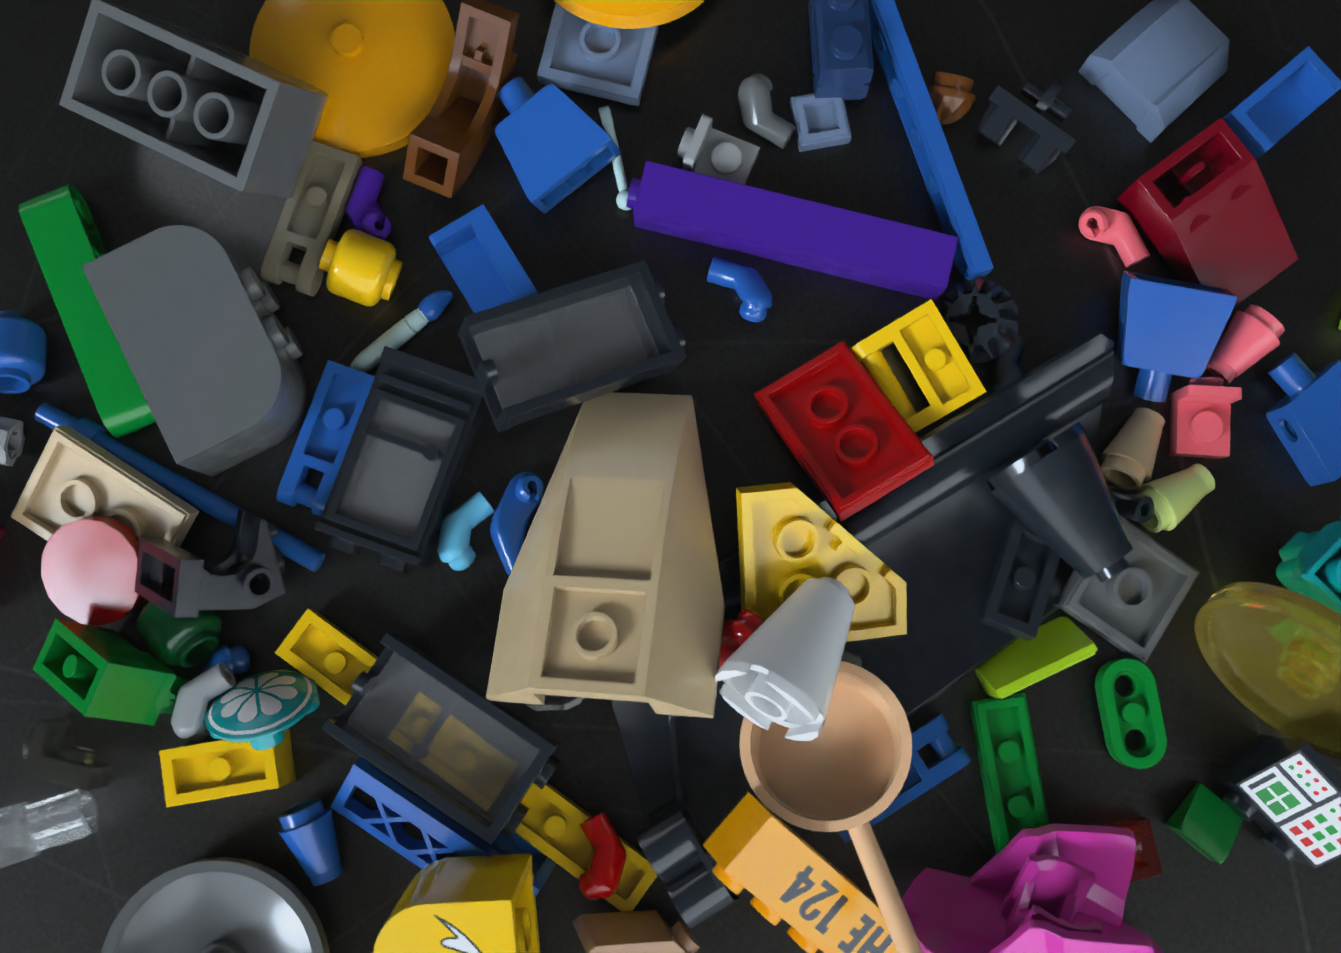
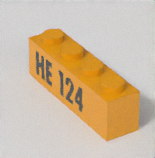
M748 792L703 844L717 862V865L711 870L713 874L737 895L743 888L752 893L754 897L750 900V903L773 925L776 926L781 919L791 925L787 930L788 935L807 953H815L818 949L824 953H897L878 903L751 793Z

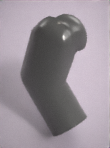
M754 73L742 81L737 96L742 122L751 131L784 149L792 137L796 126L773 113L770 91L773 89L772 82L766 75Z

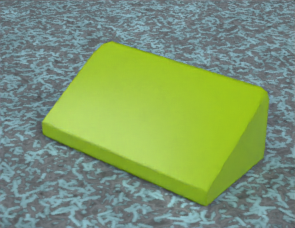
M1065 616L1058 617L1039 626L1035 639L1026 641L1018 638L974 671L986 696L1003 699L1095 655L1098 649L1095 643L1070 619Z

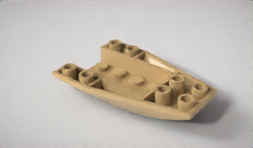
M611 392L583 402L503 591L486 698L489 701L544 705L545 695L648 702L656 714L714 718L717 690L715 675L719 670L725 603L692 395Z

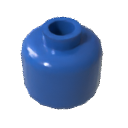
M12 310L0 311V393L17 394L25 392L31 385L39 382L45 374L47 335L41 326L29 320L25 314Z

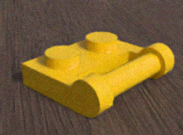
M932 299L850 348L859 361L863 362L869 374L915 434L987 393ZM892 343L897 347L930 403V406L918 413L881 353V350Z

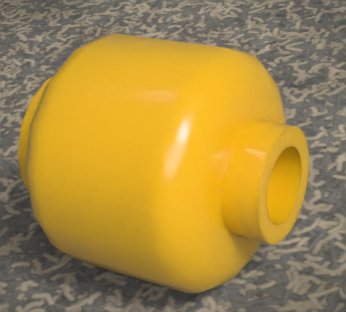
M350 229L343 234L339 242L329 239L322 254L319 269L328 272L326 286L331 293L371 307L376 305L381 298L389 301L403 262L396 259V249L391 243L359 230Z

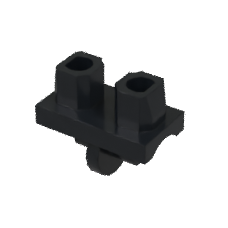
M1055 79L1047 91L1031 80L1027 82L1020 93L1036 104L1034 109L998 85L988 98V104L991 106L986 111L978 128L979 133L998 146L1003 143L1016 124L1032 134L1033 137L1016 159L1037 174L1049 166L1059 154L1061 156L1067 154L1076 142L1073 137L1042 116L1046 111L1063 123L1072 111L1071 108L1055 98L1064 87V84Z

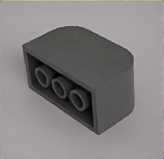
M91 0L59 105L241 192L292 198L329 95L300 79L176 24L104 0Z
M166 226L82 265L84 273L177 465L213 477L283 442L301 425L309 404L308 383L297 360L298 357L303 355L302 348L292 330L288 326L283 328L275 316L274 312L281 309L268 282L266 280L260 282L250 266L246 267L210 234L191 226Z

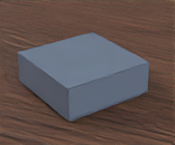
M814 93L791 97L789 104L793 124L796 126L795 133L799 152L850 143L852 137L844 99H841V97L815 98Z

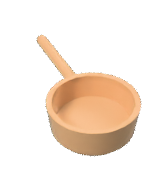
M841 661L824 726L818 737L813 740L794 741L784 737L789 729L787 727L772 722L767 731L747 718H743L740 731V756L743 770L756 796L772 813L782 820L811 831L837 832L848 830L897 953H923L869 822L894 801L905 783L912 758V736L909 722L901 703L883 681L866 669Z

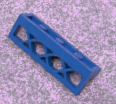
M387 739L385 742L387 745L406 758H411V754ZM361 756L353 764L331 805L332 809L421 869L432 862L448 858L446 853H456L461 857H491L493 855L531 853L534 877L533 889L536 897L556 865L553 860L515 832L511 838L501 832L492 845ZM420 761L417 763L419 767L480 807ZM359 787L374 797L378 809L370 810L354 799L352 795L356 788ZM409 821L421 829L424 840H415L407 835L403 830L401 822Z

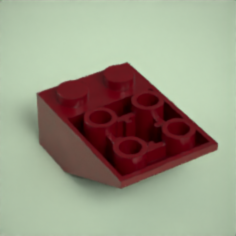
M1222 117L1139 177L1117 198L1181 281L1226 288L1237 296L1235 306L1298 260V256L1256 159Z

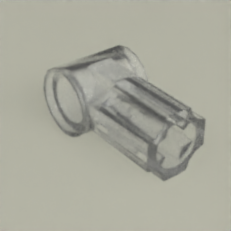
M87 786L32 804L25 801L0 809V868L42 855L41 850L70 843L99 832L100 811L96 798L90 794Z

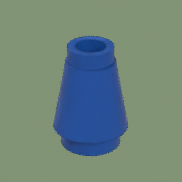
M320 797L300 802L278 815L282 825L278 833L305 874L309 877L312 886H319L330 882L344 872L340 863L341 857L332 811L330 807H324Z

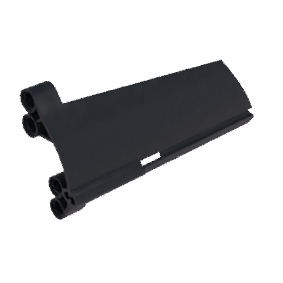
M1098 331L920 437L919 439L934 458V466L840 522L823 496L814 501L816 505L906 582L907 634L848 641L845 643L844 649L859 654L862 660L861 668L877 676L891 689L901 703L907 719L1019 638L978 622L1008 523L1014 518H1018L991 493L986 482L1078 422L1081 423L1087 432L1096 455L1102 404L1107 401L1110 395L1115 371L1114 341ZM739 547L718 559L725 603L724 620H735L741 611ZM1061 557L1041 621L1059 609L1054 602L1074 571ZM723 680L717 682L714 718L656 714L648 702L610 700L648 823V827L635 834L652 868L664 882L678 912L690 929L740 899L739 895L732 892L713 874L711 870L717 865V862L703 844L748 792L760 801L745 776L741 762L740 731L744 716L738 713L720 694L719 691L724 684Z

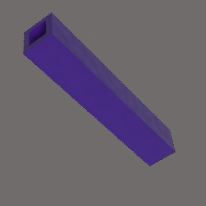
M646 161L642 178L633 176L626 203L627 208L634 209V227L936 301L947 288L958 241L956 236Z

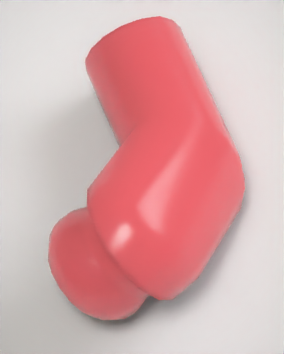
M1093 206L1087 208L1081 214L1078 226L1083 236L1093 241L1114 245L1126 268L1150 256L1127 213L1102 206Z

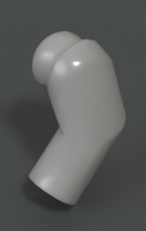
M220 662L179 688L171 718V725L179 738H185L190 742H200L210 734L205 724V714L209 701L236 684L232 671L225 663Z

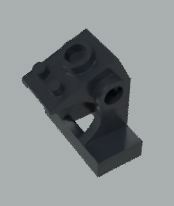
M238 509L236 532L232 547L227 553L221 555L215 563L204 564V560L164 538L140 537L134 592L174 617H198L199 610L254 609L286 593L281 574L285 572V562L279 548L271 540V538L278 536L277 528L273 523L267 525L266 519L244 509ZM239 563L240 567L232 572H228L232 564Z

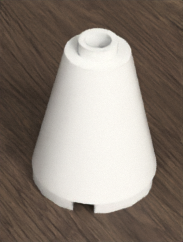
M830 577L807 579L721 665L715 675L716 682L721 680L724 682L719 691L723 699L738 713L767 731L772 722L789 728L784 736L785 738L794 741H811L818 737L825 723L855 609L848 589L841 582Z

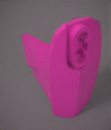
M1052 823L1036 829H1022L997 855L971 877L926 867L913 880L902 898L923 953H1164L1150 935L1122 922L1136 847L1135 835L1133 831L1127 828Z

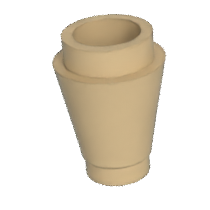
M1141 407L1134 410L1132 416L1129 417L1100 455L1101 470L1106 481L1123 489L1138 490L1143 482L1151 479L1162 428L1165 423V419L1159 413Z

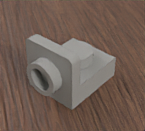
M702 114L697 128L687 127L680 142L677 157L683 159L682 170L746 185L758 157L760 147L712 128L713 118Z

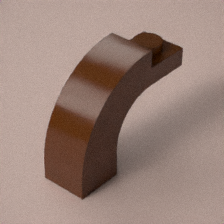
M463 0L461 2L449 69L432 109L410 133L403 179L449 198H452L465 183L482 155L499 117L503 103L498 98V94L502 87L511 81L517 53L512 52L519 18L518 13L486 0Z

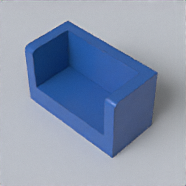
M1308 46L1234 108L1223 120L1257 160L1309 114L1341 89V80Z
M484 204L429 236L432 245L474 313L538 293Z

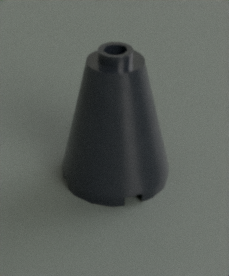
M1080 422L1061 432L1052 440L1033 450L986 482L995 497L1084 579L1096 575L1098 580L1103 582L1130 565L1124 556L1133 550L1087 432Z

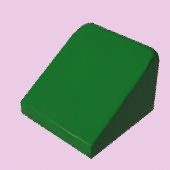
M1197 782L1165 825L1206 859L1222 865L1229 855L1243 819L1202 783Z

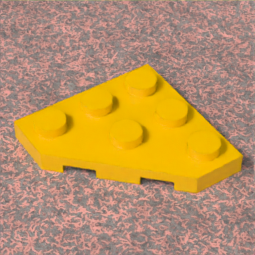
M787 482L736 488L741 610L751 609L766 621L807 579L830 577L841 582L848 589L849 596L855 605L846 642L907 634L906 582L795 485Z

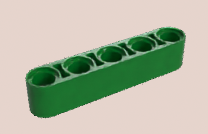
M68 183L20 203L19 213L102 422L115 438H121L156 423L82 268V265L107 254L91 211L82 194L73 184Z

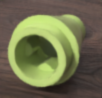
M1196 463L1185 470L1142 484L1137 493L1152 498L1154 511L1151 518L1147 522L1141 523V525L1154 533H1158L1161 530H1173L1205 495L1215 489V480L1210 471L1203 465Z

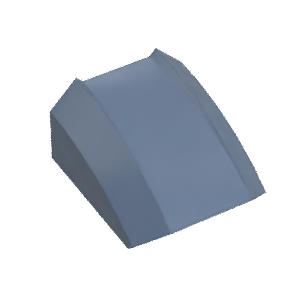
M1153 0L1101 44L1088 57L1078 72L1092 86L1095 84L1137 126L1136 129L1151 143L1228 71L1230 40L1189 0Z

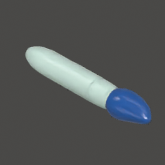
M439 290L426 296L419 303L417 309L404 316L405 318L399 320L361 351L350 364V368L364 373L374 369L381 362L380 357L384 346L396 350L415 336L416 332H419L426 326L427 322L436 320L442 314L453 298V293L448 290Z

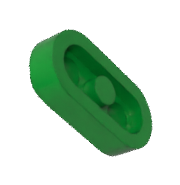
M1124 658L1110 660L1099 669L1095 678V691L1106 747L1113 759L1122 765L1136 769L1152 767L1162 759L1167 747V737L1155 678L1151 670L1138 660ZM1121 675L1126 677L1129 682V689L1122 696L1116 692L1114 687L1116 679ZM1134 729L1139 735V744L1130 750L1126 746L1125 736L1130 730Z

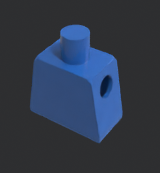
M519 77L504 85L498 94V98L510 115L496 126L495 134L527 198L544 214L622 153L610 136L553 83L546 85L534 94L526 81Z
M1123 271L1117 357L1123 365L1140 368L1133 395L1149 401L1165 402L1172 375L1200 378L1234 309L1237 296L1226 288Z
M1293 352L1268 371V374L1287 395L1267 411V420L1310 486L1333 482L1341 477V359L1312 372L1302 359Z

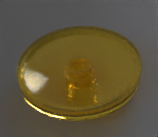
M1236 582L1219 588L1202 606L1195 619L1194 630L1196 640L1209 667L1240 702L1266 723L1293 740L1308 742L1317 752L1341 760V614L1312 598L1271 584Z

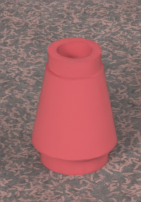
M1254 304L1249 305L1244 312L1237 311L1219 339L1205 369L1213 377L1221 378L1224 380V384L1229 385L1234 378H1237L1280 345L1278 338L1285 332L1283 325L1268 311Z

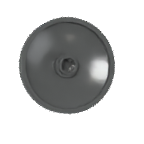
M213 857L188 862L173 868L143 886L129 899L115 918L105 938L101 953H330L322 922L314 907L297 886L286 877L269 867L246 859Z

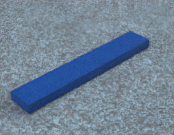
M868 0L871 40L942 232L958 237L953 261L960 280L965 282L975 278L984 279L994 267L895 1Z

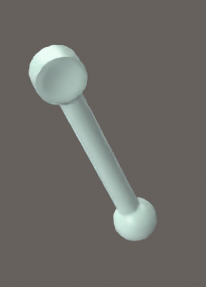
M609 105L600 107L599 114L604 131L619 148ZM620 154L612 161L619 190L616 204L622 210H630L631 208L626 207L629 188Z

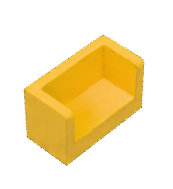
M289 728L284 730L285 737L281 743L265 750L253 749L250 742H231L226 740L189 744L160 750L166 808L276 789L295 782L296 774Z

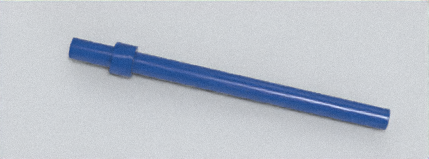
M48 402L42 403L37 409L34 417L36 421L53 430L55 426L67 424L185 502L236 529L238 509L243 508L107 435V429L87 417L79 420ZM276 527L278 536L271 538V540L279 548L281 554L316 572L322 565L326 553Z

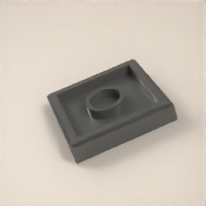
M1120 515L1133 548L1132 551L1124 556L1130 565L1103 582H1100L1096 575L1084 579L1074 570L1054 604L1134 660L1146 663L1200 572Z

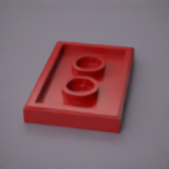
M844 340L754 394L760 409L840 522L934 466L932 454Z

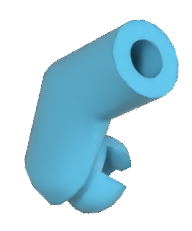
M477 491L452 510L442 520L437 551L441 561L448 563L456 571L465 570L475 560V552L469 545L471 530L495 512L492 505L480 491Z

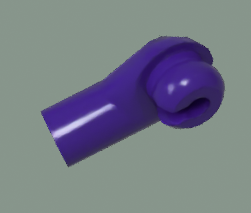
M361 166L346 203L345 213L354 229L385 240L391 232V220L388 216H385L376 202L385 176L375 169Z

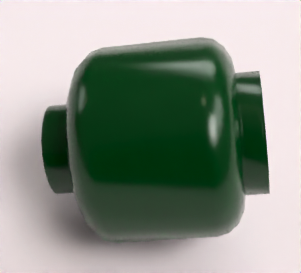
M147 599L145 600L144 608L137 619V632L156 658L164 665L190 668L204 662L211 656L213 650L217 649L219 645L218 638L222 631V621L214 610H199L198 617H174Z

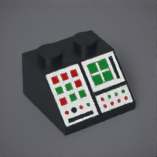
M1259 734L1214 778L1227 792L1223 797L1226 804L1245 821L1250 822L1253 819L1266 833L1262 838L1265 845L1284 862L1289 864L1294 860L1318 868L1341 857V776L1308 742Z

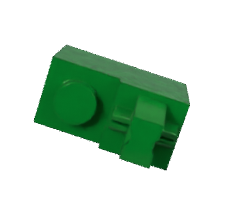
M57 618L54 620L33 667L37 674L84 716L154 726L159 714H173L179 688L191 680L187 675L169 669L149 652L139 651L113 629Z

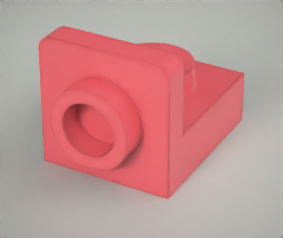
M1200 377L1190 379L1189 385L1171 393L1169 456L1216 459L1229 457L1231 403L1242 399V388L1225 387L1224 380L1221 378Z

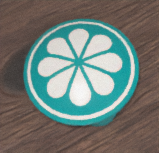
M288 669L266 671L236 682L235 686L215 697L206 710L205 724L211 737L214 739L231 742H250L251 747L255 750L270 749L283 741L285 737L284 730L296 724L306 714L315 711L320 706L321 699L314 680L309 679L300 671Z

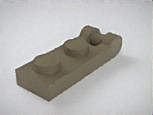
M312 141L293 197L286 200L261 267L262 280L277 285L284 281L296 285V291L310 296L317 294L324 274V270L319 269L322 254L329 239L335 240L345 213L346 203L360 167L363 165L358 155ZM293 247L306 251L301 265L289 261Z

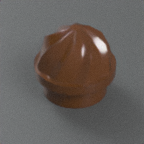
M933 72L930 85H926L940 124L954 123L962 119L969 110L976 97L971 94L974 83L973 79L956 74Z

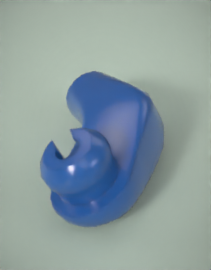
M522 472L510 480L491 519L490 534L507 575H510L526 538L528 521L545 492L543 479L535 473Z

